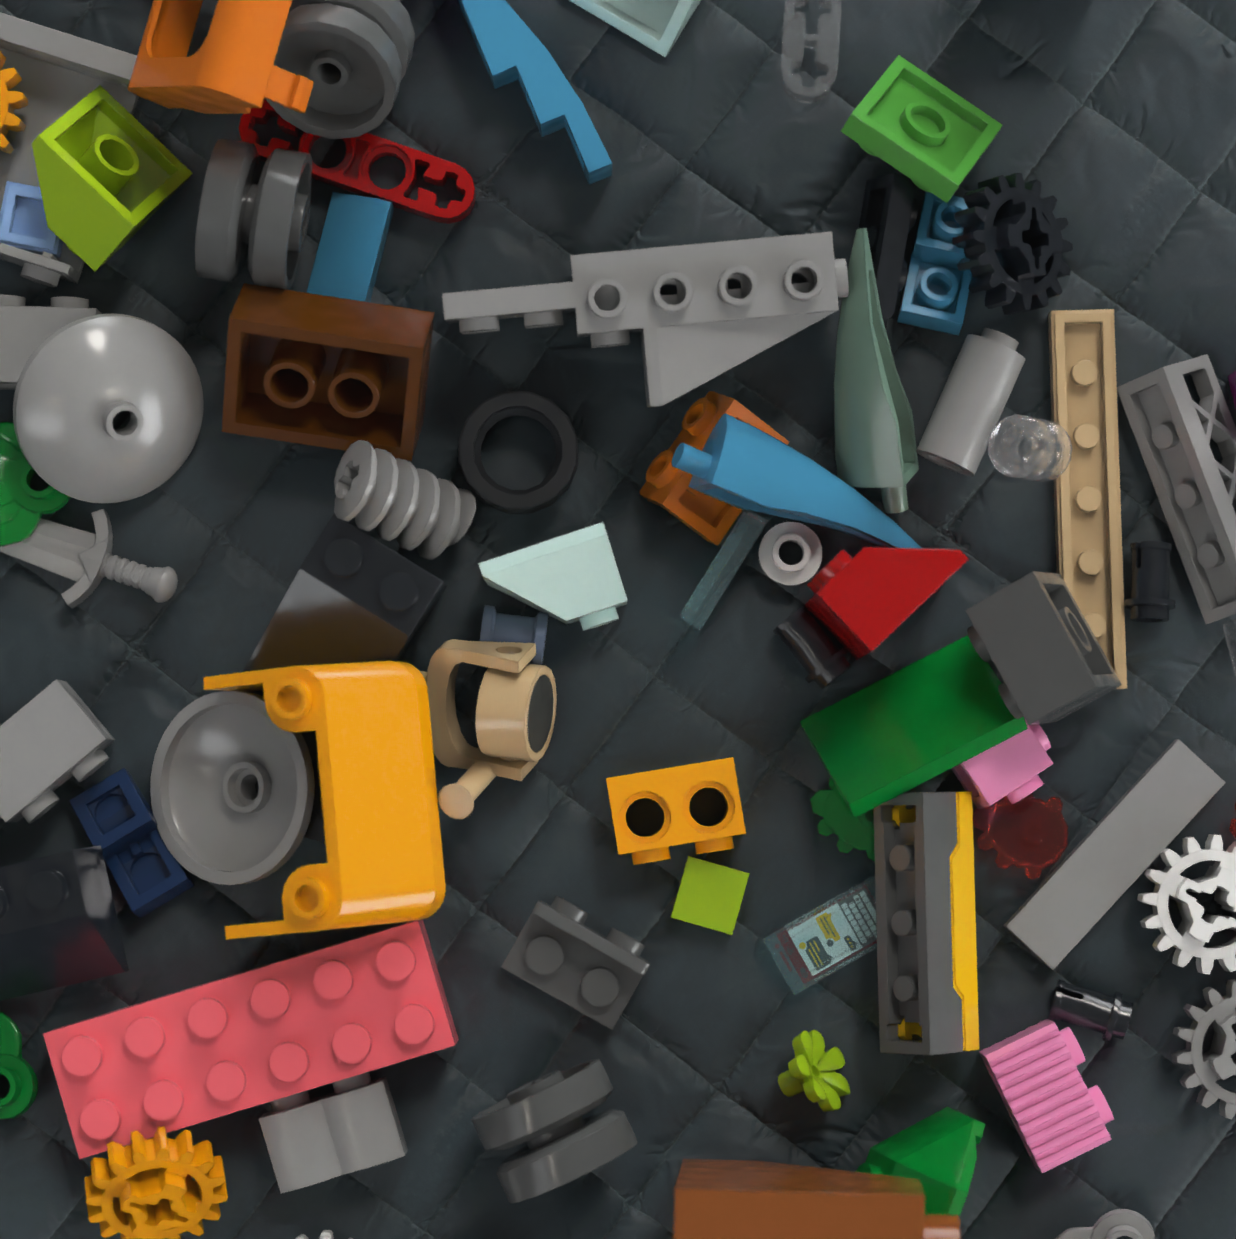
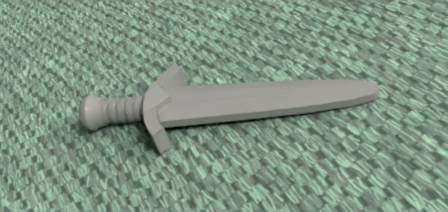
M104 509L91 513L96 534L40 519L37 528L29 538L16 544L0 547L1 553L75 581L76 583L69 590L61 594L66 604L72 609L88 598L104 577H107L109 580H115L118 583L123 582L127 586L132 585L136 589L141 588L142 591H145L157 603L168 601L174 595L178 585L177 574L170 566L147 567V565H139L135 561L130 562L126 558L122 559L118 555H112V526L109 515Z

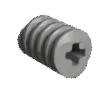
M358 440L352 443L342 456L336 469L334 478L336 495L334 513L336 517L342 521H349L355 517L357 527L365 531H370L376 527L379 538L391 541L397 537L400 548L411 551L417 547L420 557L433 560L440 556L446 547L457 543L466 534L476 512V500L471 491L462 488L457 489L453 482L441 478L437 479L428 470L416 469L407 460L395 459L391 452L378 448L374 449L368 441Z

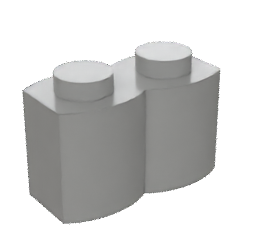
M366 1072L333 1082L334 1092L310 1099L308 1091H304L270 1102L273 1111L264 1113L259 1118V1122L280 1193L314 1185L406 1155L408 1148L386 1077L371 1080L370 1073Z

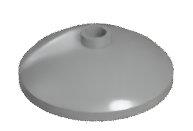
M126 314L91 315L73 321L55 331L30 356L21 372L15 389L13 401L14 430L20 449L27 462L46 483L57 491L77 500L103 504L128 501L145 495L161 486L186 461L197 441L202 425L204 408L203 389L199 374L189 354L174 337L159 326L142 318ZM121 411H130L129 423L122 429H113L112 422L115 415Z
M219 691L204 695L188 704L176 715L158 744L150 779L151 805L154 819L158 824L157 829L172 856L186 870L203 880L222 885H238L252 883L268 877L282 867L294 854L307 831L313 811L315 792L314 771L306 742L301 732L282 730L271 721L265 708L263 696L245 691ZM257 780H258V785H259L258 795H257L256 789H255V785H256V781H257Z

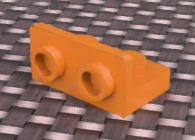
M710 391L704 398H700L691 405L683 417V429L668 450L661 452L651 462L646 472L647 481L639 494L649 502L664 508L706 541L718 546L742 512V509L688 487L692 474L672 466V458L678 445L683 442L703 450L713 428L725 413L764 431L787 445L789 441L736 399Z

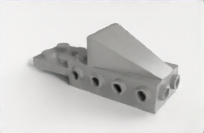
M831 231L570 255L572 282L442 293L444 320L449 324L459 323L460 333L497 332L500 331L499 319L524 317L525 329L563 325V313L575 312L577 337L590 336L591 348L629 345L630 333L640 332L647 407H655L669 403L838 311V300L848 297L849 285L845 258L834 259ZM792 274L800 275L805 280V283L792 284ZM727 280L738 281L741 284V288L728 289ZM665 285L674 286L677 288V294L660 296V288Z

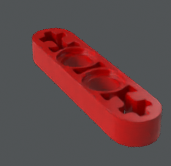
M263 100L261 108H251L250 114H243L239 124L241 140L254 143L260 161L266 162L268 156L277 148L294 149L290 142L279 138H272L268 146H261L260 137L253 130L256 123L266 125L270 116L278 117L277 123L281 131L298 137L299 134L298 128L282 119L267 100ZM304 132L300 139L298 151L311 153L312 145L321 136ZM365 133L359 137L341 138L346 145V155L343 161L336 167L329 169L321 168L312 161V179L364 197L390 201L395 208L439 223L451 224L459 222L470 214L475 205L476 191L473 179L465 168L448 160L370 133ZM394 156L405 165V178L397 187L382 189L371 181L370 168L380 157ZM420 165L428 168L423 174L425 182L444 186L448 178L456 179L458 192L465 195L462 201L451 200L447 209L438 207L437 195L420 187L418 188L417 200L407 198L416 184L417 166Z

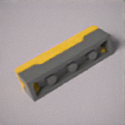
M972 791L903 793L873 808L880 1053L938 1055L979 1050Z

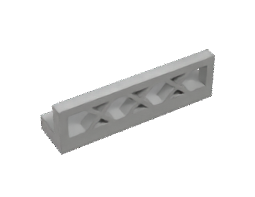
M1206 354L1159 368L1118 386L1117 392L1206 624L1236 614V513L1232 505L1233 498L1236 499V427L1209 356ZM1191 374L1200 397L1199 405L1192 400L1183 376ZM1210 439L1215 441L1219 447L1223 458L1222 464L1216 461L1209 445Z

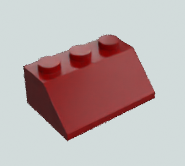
M864 547L854 558L843 549L807 584L815 595L805 606L848 652L858 660L872 652L969 559L959 549Z

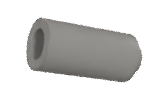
M984 328L981 336L974 334L966 336L917 447L916 452L919 455L954 472L972 477L975 476L1025 362V358L1016 352L1019 344L1018 341L1004 333L989 328Z

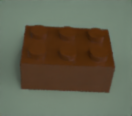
M244 283L228 321L222 432L346 451L352 443L363 440L370 442L374 449L378 448L391 452L395 459L412 461L424 422L435 312Z

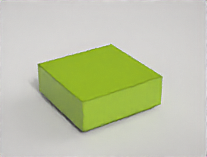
M687 856L670 917L733 935L750 873Z

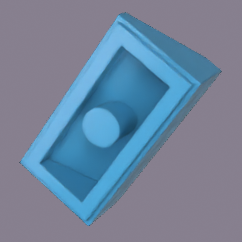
M332 193L306 293L364 302L371 301L394 212L392 202L378 198Z

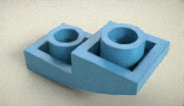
M925 191L897 322L959 336L964 321L969 294L968 288L972 278L970 270H958V262L965 258L964 249L952 244V238L963 235L964 229L954 219L955 212L969 209L962 197L952 196L949 202L946 203L934 194Z

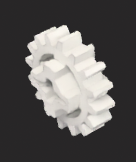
M1209 834L1204 849L1200 848L1199 843L1194 837L1182 838L1184 854L1179 856L1171 849L1165 848L1160 854L1163 862L1166 864L1163 871L1146 869L1144 875L1151 882L1155 883L1153 892L1138 894L1137 900L1144 904L1152 905L1153 914L1146 916L1140 921L1143 928H1158L1161 934L1155 939L1152 946L1156 951L1160 952L1174 946L1176 950L1173 955L1172 964L1184 968L1194 956L1196 957L1198 973L1210 974L1215 959H1218L1219 964L1225 971H1236V936L1222 945L1203 947L1205 942L1209 943L1215 932L1227 928L1236 931V841L1228 847L1227 851H1223L1221 835ZM1202 861H1215L1214 865L1208 868L1205 876L1191 880L1180 875L1193 864ZM1217 890L1214 900L1222 905L1221 909L1230 913L1232 917L1206 914L1202 919L1204 914L1203 906L1196 902L1197 899L1188 895L1186 891L1212 894ZM1169 898L1177 902L1182 918L1177 930L1170 918Z

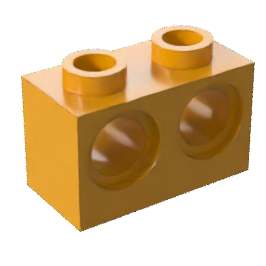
M733 757L606 778L618 855L631 853L633 865L671 859L669 846L693 842L695 843L696 854L733 849L732 836L746 834ZM703 788L717 790L722 794L726 802L724 817L717 824L711 826H703L697 823L691 816L689 809L692 796ZM641 798L655 801L663 811L661 828L650 836L634 834L626 823L627 809L634 801Z

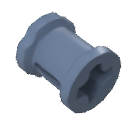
M485 605L480 641L536 643V656L530 663L543 665L549 614L539 612L536 617L497 613L495 606Z

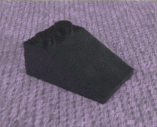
M333 514L295 575L243 672L289 666L401 661L444 593L447 585L428 571L347 521L338 519ZM264 690L255 691L264 697Z

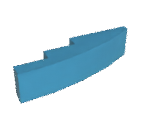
M457 0L494 89L518 80L541 136H546L563 128L566 129L589 185L612 176V161L582 101L547 48L507 1Z

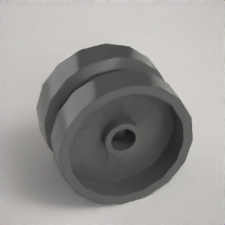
M292 0L273 65L310 79L314 82L305 113H299L268 99L266 100L282 119L306 133L330 139L359 137L379 127L393 108L400 90V82L405 76L412 58L415 32L408 11L399 0Z
M226 138L217 140L206 170L197 220L195 269L198 277L231 282L241 273L248 255V270L254 285L286 290L291 289L304 247L310 217L312 187L311 153L277 148L268 156L260 177V158L254 143Z
M600 1058L586 1061L562 1072L556 1070L511 1091L506 1095L507 1098L472 1117L471 1120L485 1150L501 1151L527 1142L526 1147L503 1160L496 1172L509 1203L521 1202L560 1187L605 1165L638 1144V1140L624 1111L611 1109L584 1119L582 1117L583 1114L606 1101L613 1091V1086Z

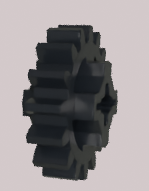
M1014 173L1008 176L1000 175L978 182V189L966 192L963 195V199L969 209L955 212L954 215L957 223L964 228L963 235L952 238V244L958 248H963L965 258L961 259L957 264L958 270H970L973 278L969 284V291L976 293L985 290V307L992 309L1002 306L1004 315L1027 312L1048 306V298L1059 296L1063 292L1057 278L1069 276L1071 273L1070 267L1062 261V253L1073 250V244L1063 240L1061 230L1068 225L1067 218L1056 219L1052 212L1056 206V197L1052 195L1041 198V182L1036 179L1024 183L1022 173Z

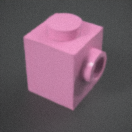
M1026 722L1027 730L951 768L964 789L972 791V801L978 810L991 806L1004 796H1007L1011 804H1015L1044 784L1038 774L1054 763L1046 753L1051 748L1050 741L1039 724L1028 725Z

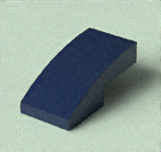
M125 768L69 800L92 845H101L103 857L132 912L139 918L195 886L187 870L167 849L157 829L158 824L154 819L151 807Z

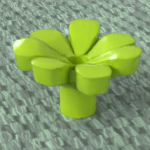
M814 1029L808 1033L804 1030L792 1040L795 1058L788 1062L789 1070L779 1074V1087L787 1097H792L804 1091L807 1098L812 1103L817 1102L824 1112L838 1110L841 1107L839 1097L850 1095L851 1093L846 1078L835 1071L845 1065V1058L838 1047H833L826 1052L824 1051L825 1041L819 1031Z

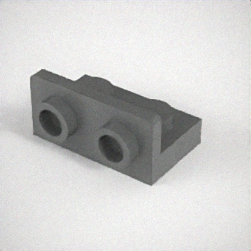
M557 895L551 905L539 899L501 967L613 1030L640 980L645 976L651 965L648 960L640 956L645 945L614 927L610 929L606 937L584 925L589 913Z

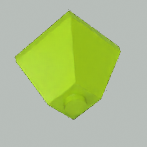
M101 85L46 128L31 143L47 226L66 244L72 253L80 257L94 271H97L119 251L193 174Z

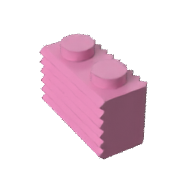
M1045 1019L979 1052L1034 1167L1040 1173L1049 1171L1112 1140L1105 1126L1106 1123L1114 1120L1112 1111L1097 1085L1087 1089L1077 1069V1065L1086 1062V1059L1075 1035L1069 1027L1059 1031L1055 1022Z

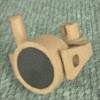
M451 639L445 641L432 655L427 672L420 671L425 678L428 689L433 752L440 763L447 767L468 769L455 784H448L439 792V806L451 818L465 819L470 816L474 810L475 799L496 776L522 781L539 762V759L543 757L549 746L556 717V683L553 672L546 665L529 664L536 656V643ZM461 662L488 667L479 688L476 705L475 728L479 748H475L466 742L457 719L455 683Z

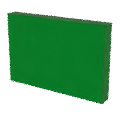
M968 635L800 721L807 739L854 818L1028 729L1024 716L1016 719L1006 707L998 689V685L1002 684L988 662H985L978 655Z

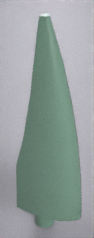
M867 228L856 229L847 268L849 295L842 298L837 328L834 368V444L837 477L851 487L881 488L883 512L900 513L909 509L906 484L919 471L913 414L897 373L882 318Z

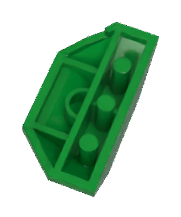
M946 1107L872 1146L865 1163L861 1164L856 1172L919 1179L925 1194L924 1214L959 1215L960 1217L977 1160L976 1144H979L982 1139L985 1124L956 1109Z

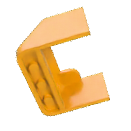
M374 661L289 666L203 677L204 690L245 692L264 690L267 714L277 727L288 732H316L327 863L302 866L292 872L286 880L282 892L284 920L225 926L226 939L423 920L436 913L443 903L446 884L428 689L422 673L416 667L406 662Z

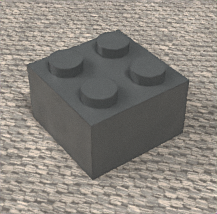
M1032 571L965 610L973 624L967 628V634L973 647L985 662L993 660L1004 680L1002 684L998 685V689L1006 707L1016 719L1024 716L1028 725L1057 722L1122 685L1060 574Z

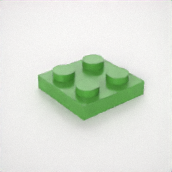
M898 55L854 109L840 132L857 142L868 154L879 157L909 177L920 189L930 192L948 203L1003 125Z

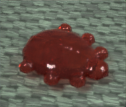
M1033 793L1015 804H1011L1007 796H1004L995 802L993 806L982 809L976 808L973 811V826L984 832L977 839L978 848L984 851L994 848L998 853L995 862L999 868L1007 869L1014 864L1019 868H1025V875L1033 880L1040 877L1042 869L1057 862L1068 845V825L1061 813L1062 801L1059 797H1050L1045 802L1040 798H1034Z

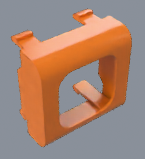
M153 0L127 88L128 91L168 109L184 108L204 114H250L251 108H261L264 98L299 113L306 112L314 82L302 75L293 74L273 65L292 0H218L204 43L196 53L188 57V50L203 0Z

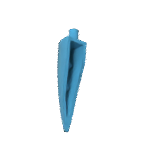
M726 413L721 416L713 428L703 450L682 442L674 452L672 466L692 474L688 487L742 510L824 526L884 548H921L890 517L823 466L775 437Z

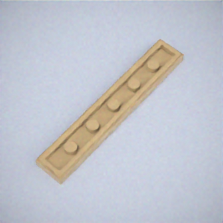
M1114 309L1050 311L1048 313L1057 574L1062 576L1122 685L1116 689H1127Z

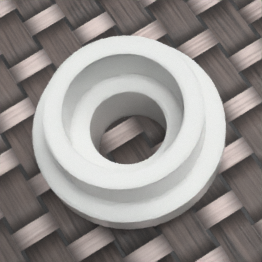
M783 522L772 527L764 535L759 546V562L764 573L774 582L787 586L799 585L808 581L819 569L822 561V546L814 531L806 525L798 522ZM785 542H795L801 547L803 557L798 564L788 565L780 559L779 548Z

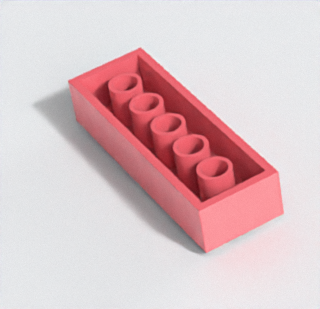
M423 920L402 923L43 1033L79 1159L106 1152L107 1144L111 1141L122 1146L131 1144V1132L135 1130L139 1131L144 1139L154 1137L158 1127H165L167 1133L449 1048L455 1046L459 1040Z

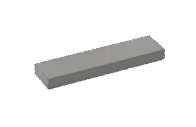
M1175 739L1003 926L1048 968L1054 970L1226 782L1182 741Z

